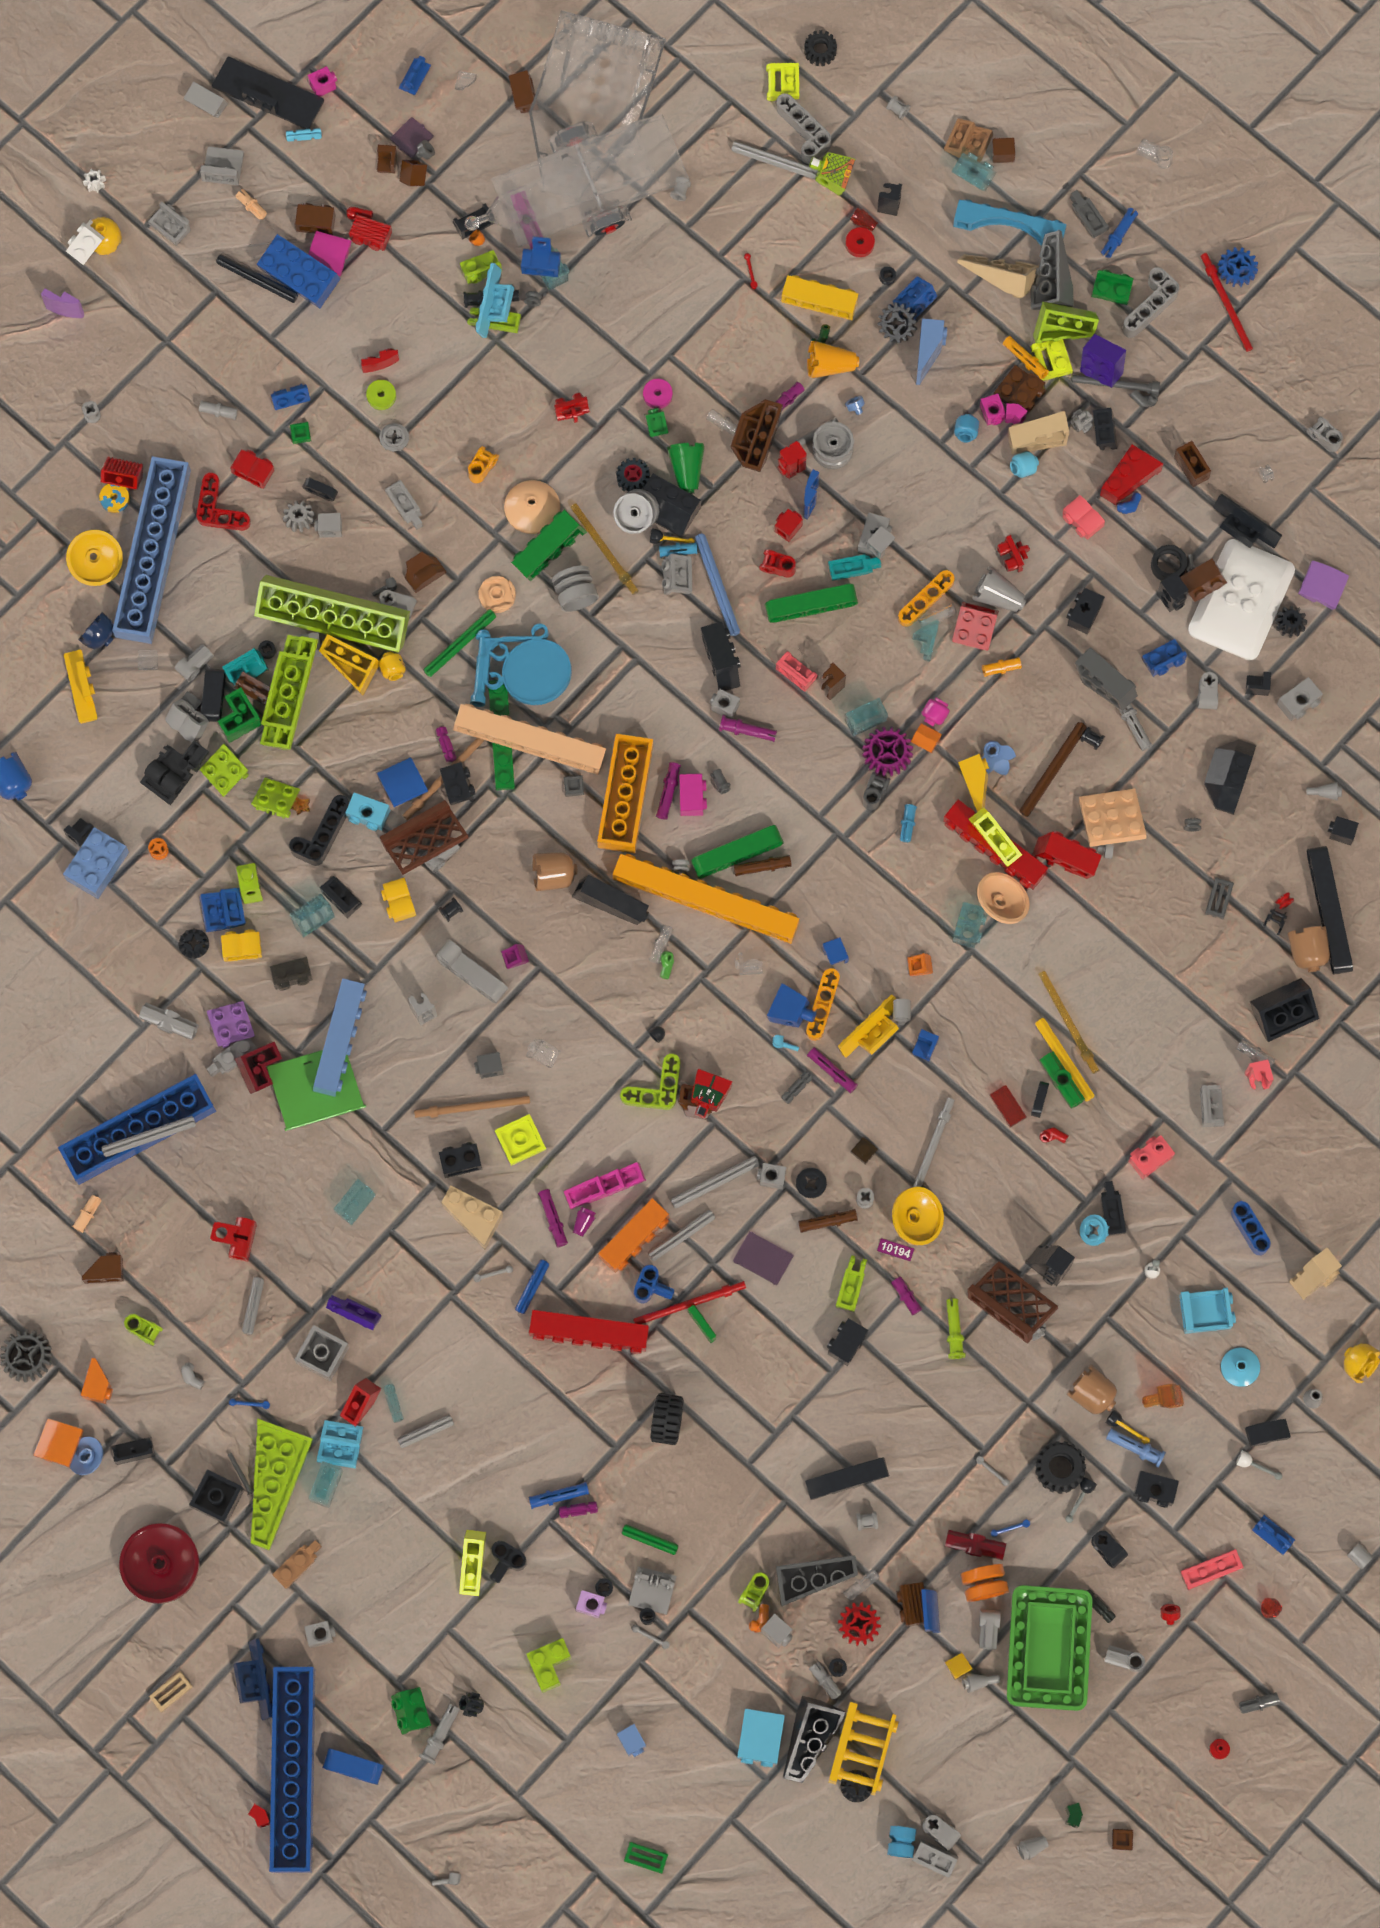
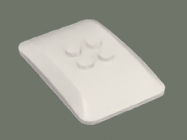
M1230 539L1224 545L1216 563L1227 584L1200 600L1189 624L1188 631L1195 639L1250 661L1256 659L1261 651L1293 578L1295 567L1290 561L1254 546L1249 548L1239 540Z

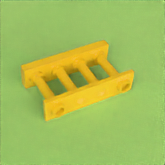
M850 1702L828 1783L836 1785L837 1779L849 1780L873 1787L871 1795L875 1796L876 1791H881L883 1780L880 1779L891 1734L892 1732L896 1733L899 1721L895 1720V1714H892L891 1721L860 1713V1710H857L858 1704ZM858 1720L887 1728L886 1740L854 1732L855 1730L851 1729L853 1721L857 1722ZM855 1740L883 1748L880 1760L850 1752V1749L846 1748L847 1742ZM849 1759L877 1767L875 1779L844 1771V1768H841L842 1761Z

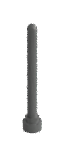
M1071 376V381L1074 383L1107 386L1091 377ZM1118 380L1113 387L1148 391L1147 393L1158 396L1160 382L1153 381V383L1144 384Z

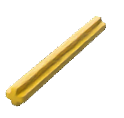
M1045 1018L1039 1019L1035 1023L1039 1032L1064 1068L1071 1074L1072 1080L1084 1096L1085 1101H1090L1094 1098V1093Z

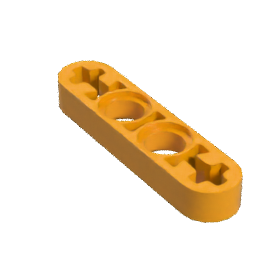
M948 570L940 572L900 610L898 615L899 623L902 626L908 627L916 622L953 586L954 574ZM943 577H950L949 583L946 581L942 584V587L939 586L943 581ZM930 588H935L938 594L930 596L927 591ZM919 600L923 601L925 607L917 609L914 603ZM912 609L913 613L910 615V620H903V614L907 616Z
M833 968L824 971L812 1008L813 1011L823 1009L826 1012L823 1018L815 1017L814 1021L819 1023L818 1031L820 1033H816L814 1036L812 1031H810V1029H814L815 1022L808 1021L806 1028L807 1037L813 1041H817L823 1036L838 987L840 975ZM834 974L836 980L833 979L829 987L827 986L828 978L826 976ZM821 992H830L831 998L823 1000L820 997Z

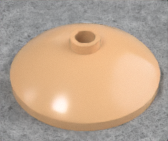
M537 480L524 481L514 486L506 496L504 503L505 515L508 522L516 530L527 534L540 533V530L545 525H549L554 520V516L560 512V501L555 490L548 484ZM531 500L535 501L533 505L529 504L528 502Z
M994 872L987 874L979 882L977 887L978 900L990 917L1005 924H1015L1026 917L1030 906L1029 898L1023 886L1016 879L1004 873Z

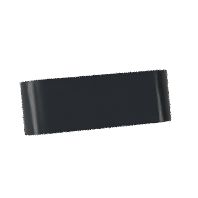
M206 668L201 714L209 722H217L222 717L226 673L223 669Z

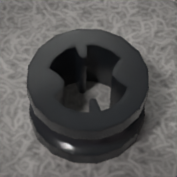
M888 266L882 268L879 275L880 282L884 285L894 283L896 279L894 268ZM891 273V278H885L884 276L885 274Z
M265 640L259 644L258 650L264 659H271L275 656L276 648L273 642ZM267 646H270V649L272 651H268L267 653H265L264 650H262L263 648L266 649Z
M607 1578L598 1580L595 1585L596 1593L603 1597L611 1595L613 1592L612 1582ZM601 1583L603 1585L608 1583L610 1585L608 1586L609 1591L600 1592L599 1589L601 1587L599 1585Z
M836 1658L830 1662L829 1672L831 1675L841 1677L846 1673L847 1665L844 1660ZM837 1662L838 1665L839 1663L843 1665L841 1673L833 1671L834 1663Z

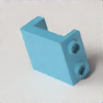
M1228 1287L1222 1290L1196 1293L1186 1291L1180 1293L1184 1334L1227 1330L1233 1327V1323H1236L1235 1312H1231L1230 1304H1233L1232 1292H1228Z
M745 1709L737 1756L738 1759H741V1763L753 1764V1761L761 1762V1766L773 1768V1764L777 1765L785 1715Z

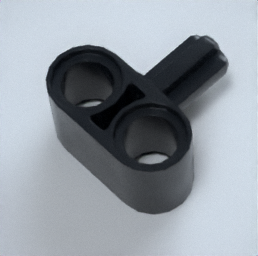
M497 1541L492 1545V1554L498 1561L490 1575L492 1581L500 1583L508 1568L521 1571L526 1567L527 1559L525 1554L504 1541ZM499 1546L506 1548V1553L502 1556L495 1553L496 1548ZM514 1557H522L523 1563L520 1566L513 1565L512 1560Z

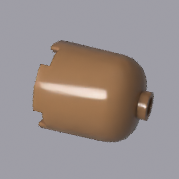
M537 853L533 855L532 868L533 871L537 872V879H534L536 891L563 889L572 884L574 875H577V864H573L572 858L568 854Z
M1321 926L1303 928L1304 932L1296 933V930L1289 932L1288 938L1295 965L1301 969H1308V972L1320 971L1319 967L1324 966L1330 959L1326 926L1322 928Z
M1090 1364L1088 1367L1090 1371L1087 1373L1084 1370L1073 1383L1074 1390H1069L1066 1395L1092 1414H1100L1105 1410L1110 1411L1116 1404L1114 1401L1117 1395L1116 1386Z

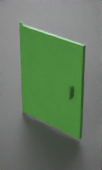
M323 1050L267 1066L286 1126L284 1128L285 1131L366 1107V1104H363L348 1055H346L345 1062L348 1063L346 1073H342L340 1080L343 1081L341 1092L337 1091L335 1097L313 1091Z

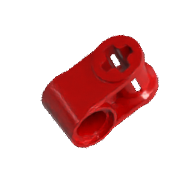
M764 550L763 554L765 556L762 564L759 566L761 571L785 578L792 577L796 573V562L793 557L777 553L773 550ZM785 564L792 565L790 569L783 568Z

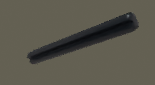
M219 254L216 259L218 265L292 303L296 302L298 294L222 254Z

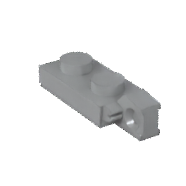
M399 480L387 487L385 492L407 524L412 522L416 530L423 527L422 521L419 518L422 516L420 508L402 481Z
M250 1038L235 1042L212 1060L213 1064L207 1068L208 1073L211 1077L219 1072L222 1075L229 1073L237 1067L235 1058L257 1049V1047Z

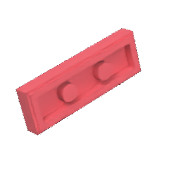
M1235 1549L1182 1570L1181 1575L1187 1589L1190 1590L1244 1567Z

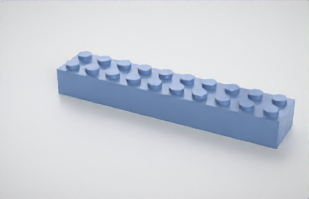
M153 456L151 458L112 629L115 638L148 644L153 642L191 473L188 462Z

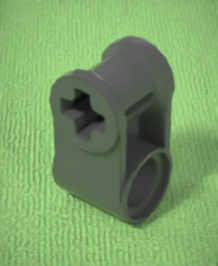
M876 772L871 774L863 797V806L867 810L872 811L879 807L883 795L888 789L890 778L880 777L876 775ZM874 797L876 801L869 802L867 798Z

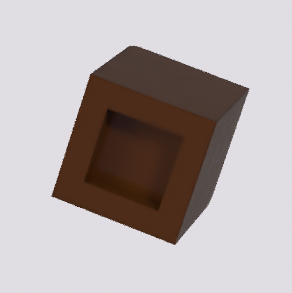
M994 138L992 141L993 163L1014 162L1016 155L1015 139Z
M378 144L377 172L395 174L397 161L396 146Z
M402 160L400 182L408 186H424L427 164L419 160Z

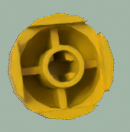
M107 217L93 219V223L90 226L105 237L94 252H97L99 255H108L115 252L117 246L122 241V234L117 223Z
M1365 1343L1349 1347L1344 1354L1345 1372L1356 1383L1364 1382L1362 1378L1365 1375L1369 1378L1380 1364V1359L1378 1358L1380 1351Z

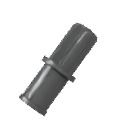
M1275 1692L1261 1697L1257 1695L1254 1699L1240 1702L1239 1709L1242 1714L1256 1710L1263 1711V1708L1280 1705L1278 1694Z

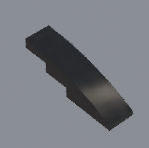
M882 1457L806 1480L805 1483L810 1500H815L829 1494L857 1488L890 1475L885 1458Z

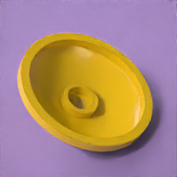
M101 530L81 532L73 538L66 552V563L70 573L79 582L89 586H100L113 580L119 573L123 562L122 550L117 540L109 533ZM95 553L97 557L93 560L90 559V554Z
M912 1187L901 1192L896 1198L892 1209V1220L896 1232L905 1242L912 1245H926L934 1241L940 1234L944 1222V1213L939 1199L933 1192L923 1187Z

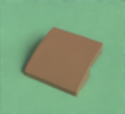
M958 118L944 147V151L963 160L980 165L993 137V131L977 127L974 122Z

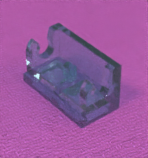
M357 1179L335 1206L334 1212L352 1226L376 1194Z

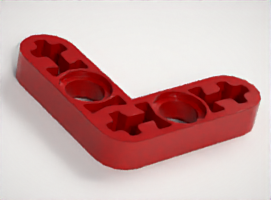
M215 473L205 474L202 479L196 513L199 524L207 527L239 531L247 530L251 525V520L247 513L216 508L220 480ZM213 478L214 482L216 483H212L211 491L209 490V484L207 481H210ZM207 495H211L213 497V501L211 503H205L203 502V498ZM205 508H207V514L209 517H207L206 520H203L201 516H204ZM221 515H227L229 517L226 523H220L218 521ZM232 516H234V519L237 520H233L234 524H232ZM241 518H244L246 521L243 522V525L239 524Z

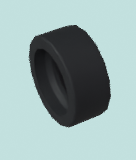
M1164 545L1158 548L1151 560V570L1154 576L1163 581L1174 574L1166 573L1159 568L1158 560L1164 554H1172L1179 559L1180 567L1176 573L1179 577L1183 576L1187 568V557L1184 551L1175 545Z

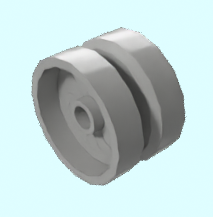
M833 421L821 425L816 430L813 438L812 450L817 463L828 469H838L848 464L852 458L854 448L853 433L847 426L839 422Z
M634 489L621 496L615 503L613 509L614 520L623 531L630 534H639L656 522L659 515V504L650 492L643 489Z

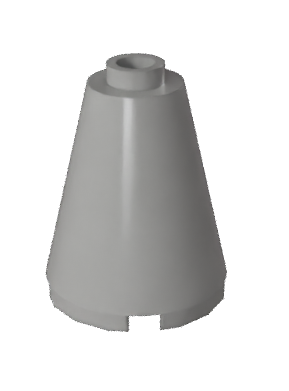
M989 566L986 570L990 572L987 575L983 574L974 591L977 596H972V599L1017 612L1018 609L1022 610L1026 603L1025 595L993 567Z

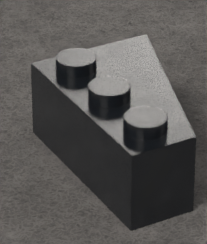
M1039 1245L1025 1264L1043 1276V1280L1050 1286L1054 1284L1057 1287L1070 1270L1075 1257L1059 1245H1051L1050 1247Z

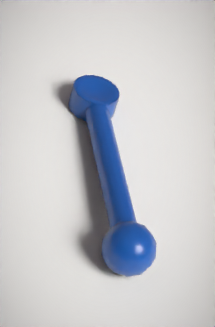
M233 1398L229 1400V1405L231 1406L247 1405L263 1407L264 1409H269L270 1407L268 1401L257 1403L236 1401Z
M1026 1519L1020 1524L1000 1530H991L990 1535L997 1537L998 1534L1020 1527L1027 1528L1030 1526V1521Z

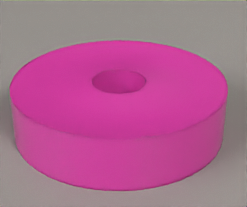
M653 379L644 386L643 398L649 407L662 409L672 401L673 391L667 381ZM660 392L661 395L656 396L655 393Z

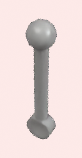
M507 1266L505 1269L484 1275L476 1274L473 1279L475 1282H480L481 1279L505 1272L511 1273L513 1267Z
M982 1456L977 1457V1464H982L985 1468H987L992 1474H994L998 1479L1002 1481V1484L1004 1486L1009 1485L1010 1481L1007 1478L1004 1479L999 1473H997L986 1462H984V1458Z
M638 1625L632 1627L633 1632H639L659 1643L663 1649L669 1648L670 1644L668 1641H661L641 1630Z

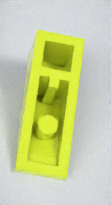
M984 807L969 818L973 826L1007 867L1022 856L1017 847Z
M466 1530L459 1594L479 1596L486 1532Z

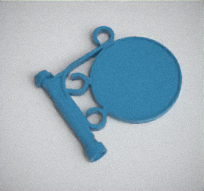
M544 624L534 625L531 630L532 636L491 638L489 631L479 630L476 634V639L479 640V650L476 663L475 686L470 704L475 707L485 706V686L491 690H496L503 684L514 699L524 704L542 705L555 700L566 690L571 680L572 666L567 653L555 642L546 640L549 631ZM538 629L545 630L542 636H535V632ZM504 642H523L510 653L507 646L501 644ZM498 645L501 649L505 650L502 656H497L492 652ZM491 657L500 662L504 661L502 677L497 672L489 673ZM489 674L491 677L498 678L496 684H489Z

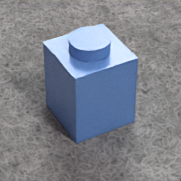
M635 1724L617 1733L628 1756L633 1755L636 1757L645 1752L643 1748L646 1747V1744Z

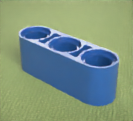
M1239 1201L1232 1208L1231 1216L1252 1252L1256 1255H1264L1270 1248V1239L1250 1205L1244 1201ZM1236 1208H1243L1246 1214L1243 1216L1238 1215ZM1252 1224L1256 1231H1247L1246 1225ZM1256 1242H1264L1266 1248L1259 1249L1256 1246Z
M328 1748L322 1768L378 1785L384 1765Z

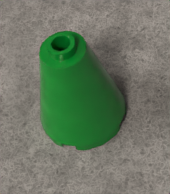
M689 443L670 445V447H667L678 487L690 494H695L699 487L705 449L704 444L695 443V446Z

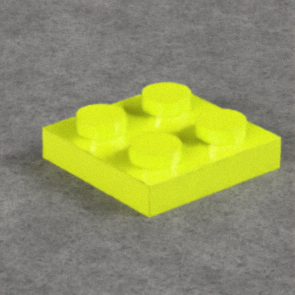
M530 1114L495 1130L511 1166L546 1150Z

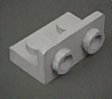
M670 554L662 562V587L664 588V594L669 595L671 592L692 593L691 556Z

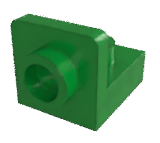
M654 408L648 410L647 414H644L650 437L668 433L664 411Z

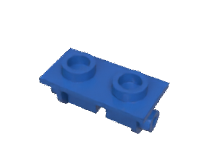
M423 56L414 58L399 89L416 95L431 67L430 64L425 62L426 59Z
M306 384L290 387L288 392L286 389L276 392L273 391L274 393L270 394L275 410L311 401Z
M1265 1515L1252 1529L1254 1533L1282 1555L1286 1553L1295 1541L1293 1537Z

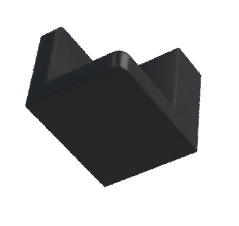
M1263 672L1262 676L1248 675L1246 678L1245 694L1268 696L1271 687V672Z
M80 818L72 827L67 825L63 831L68 838L81 847L94 826Z

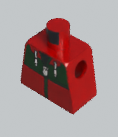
M698 1069L691 1102L698 1105L695 1115L706 1118L708 1110L717 1112L732 1088V1081Z

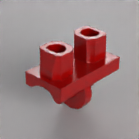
M581 393L574 394L571 401L566 402L565 398L555 400L556 405L554 407L558 421L573 418L574 423H577L578 416L590 412L587 397H583Z
M1011 535L1005 537V541L997 545V551L1000 556L1010 554L1011 558L1004 561L1007 572L1017 570V572L1023 571V560L1028 559L1026 553L1030 551L1029 545L1023 546L1021 541L1015 545Z

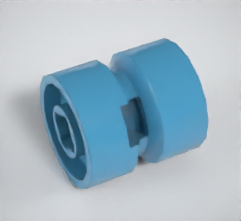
M890 1826L889 1838L892 1839V1842L888 1843L887 1855L913 1858L914 1846L912 1842L915 1841L916 1829Z

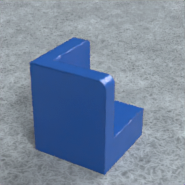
M841 937L822 944L824 955H827L831 965L844 961V964L848 963L849 957Z
M921 1029L912 1054L930 1061L939 1036Z

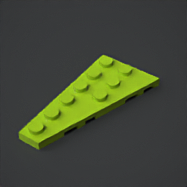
M258 1418L251 1544L270 1551L313 1439Z

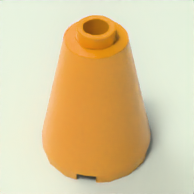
M811 341L808 353L811 354L810 359H807L808 376H811L810 378L855 371L856 367H859V356H856L855 352L818 341Z

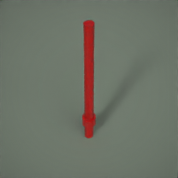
M1204 253L1200 257L1206 267L1205 271L1208 277H1211L1246 352H1249L1253 347L1217 275L1218 270L1216 266L1212 264L1208 254Z
M742 1281L730 1286L727 1284L721 1286L722 1289L633 1319L634 1324H643L690 1308L692 1305L696 1306L722 1296L726 1298L734 1292L746 1289L745 1282Z

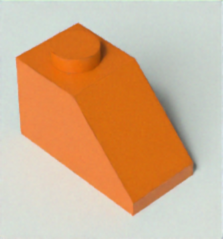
M92 1358L81 1396L87 1400L106 1404L107 1400L111 1399L113 1389L96 1358Z

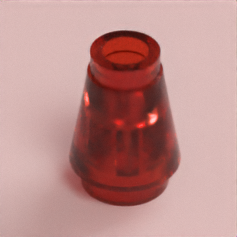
M857 207L850 218L854 225L866 228L872 232L878 224L863 208Z

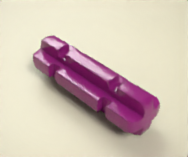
M441 726L436 729L437 737H440L438 740L442 752L445 753V760L450 763L456 760L455 752H452L454 749L449 736H447L446 727Z
M595 1501L588 1502V1504L570 1505L568 1508L567 1506L559 1507L561 1518H568L569 1515L571 1517L587 1515V1512H590V1514L598 1512L597 1502Z

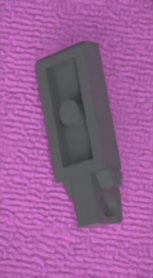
M1078 190L1072 192L1070 199L1073 204L1071 206L1091 237L1094 239L1109 230V226L1090 198L1086 196L1083 198Z

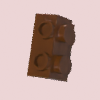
M1014 365L993 395L999 394L1003 403L1019 404L1030 412L1035 406L1034 401L1037 397L1041 398L1045 393L1046 382L1031 372L1028 374Z

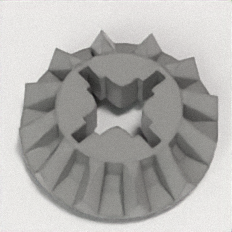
M389 424L380 432V443L385 450L392 452L401 451L404 447H407L409 433L400 424ZM394 432H396L397 438H399L395 444H393L392 439H389L393 437Z

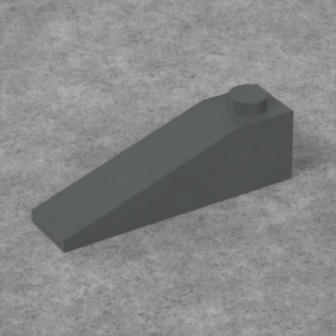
M1058 230L1044 235L1040 252L1041 262L1039 268H1036L1035 274L1037 278L1035 285H1032L1031 309L1040 310L1042 302L1073 307V284L1062 231Z

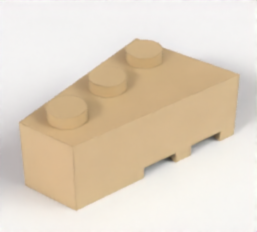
M1065 411L1022 424H1014L1009 427L1007 435L1012 455L1025 451L1031 452L1067 445L1069 427Z
M450 1185L441 1202L443 1208L485 1250L503 1218L502 1211Z
M1326 1248L1312 1258L1303 1267L1304 1270L1302 1272L1299 1271L1289 1282L1304 1300L1324 1285L1326 1288L1333 1283L1340 1274L1339 1270L1342 1265L1331 1251Z

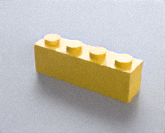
M787 275L781 302L853 320L859 293L851 289H840L832 284L824 285L816 280L808 281L796 275Z

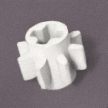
M90 169L88 174L84 173L86 180L83 181V184L88 186L89 192L93 190L98 193L101 188H105L103 182L106 181L104 175L101 176L100 170L93 171Z

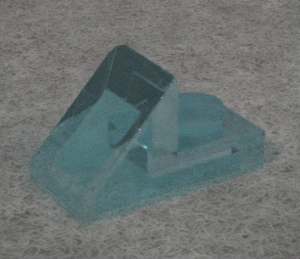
M938 620L913 633V640L923 642L920 653L924 654L923 660L930 662L939 627Z

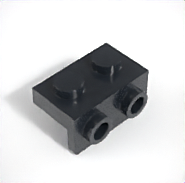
M462 762L440 768L450 805L470 800V802L475 801L473 795H476L473 784H470L468 780L471 777L468 766L465 767Z

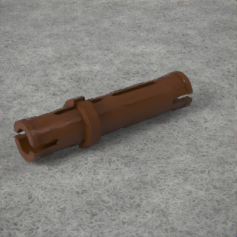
M790 855L775 858L771 856L769 859L733 864L736 877L770 870L774 872L775 869L792 867Z
M856 1209L844 1212L835 1211L830 1215L798 1221L800 1233L829 1226L837 1225L838 1227L844 1223L858 1221Z

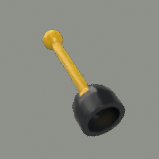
M651 529L650 543L659 544L663 539L695 543L693 538L683 539L664 536L661 530Z
M1113 1410L1105 1423L1112 1427L1120 1425L1141 1439L1143 1444L1150 1442L1148 1437L1142 1436L1124 1424L1121 1414L1116 1410Z

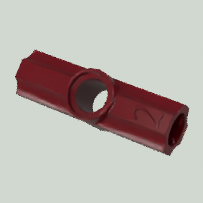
M948 1530L945 1547L964 1551L971 1556H985L1003 1561L1007 1543L986 1539L985 1536L979 1534H965Z

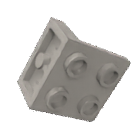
M208 147L205 166L201 165L200 169L202 181L239 186L244 152L242 150Z

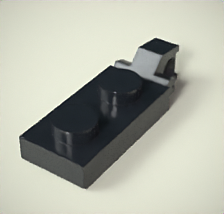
M1107 1181L1104 1183L1105 1192L1101 1193L1103 1218L1106 1219V1223L1109 1226L1108 1234L1109 1236L1126 1234L1121 1194H1119V1191H1114L1113 1181Z

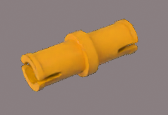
M1019 657L1005 661L1001 659L996 663L982 665L984 677L998 673L1002 675L1007 671L1022 668Z

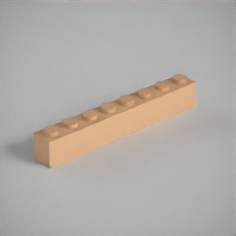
M471 704L460 705L453 728L454 731L597 775L599 774L606 748H603L598 743L590 744L578 737L570 738L562 732L554 733L548 731L543 726H531L526 721L521 720L518 722L512 720L507 715L499 716L487 709H476Z

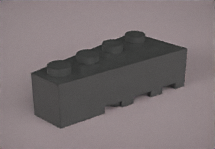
M855 1555L776 1566L781 1606L858 1576Z

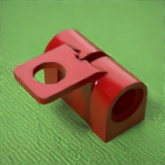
M237 1217L235 1225L214 1222L210 1239L215 1242L230 1244L229 1258L249 1262L257 1223L254 1220ZM220 1227L227 1230V1235L224 1238L216 1236V1231Z

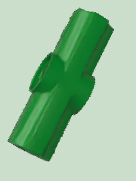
M1054 1051L1039 1060L1053 1081L1054 1087L1059 1090L1071 1109L1085 1101L1084 1096L1072 1080L1071 1074L1064 1068ZM1063 1076L1067 1079V1083L1061 1084L1057 1078Z

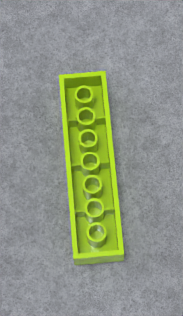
M265 575L260 581L254 616L399 653L404 646L410 611Z

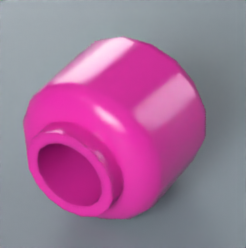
M936 697L935 699H929L922 710V715L925 717L924 722L933 727L935 724L942 725L950 712L949 708H947L948 704Z

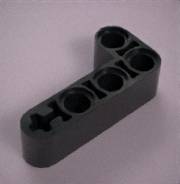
M337 795L332 799L311 841L302 837L291 839L289 848L294 857L314 866H319L324 862L346 819V810L349 805L347 797ZM342 803H344V806H341V807L338 809V806H337V805H342ZM331 819H336L337 823L335 825H329L328 821ZM324 835L329 837L325 842L319 840ZM297 844L303 845V848L299 851L294 850ZM319 852L320 856L314 859L311 857V854Z

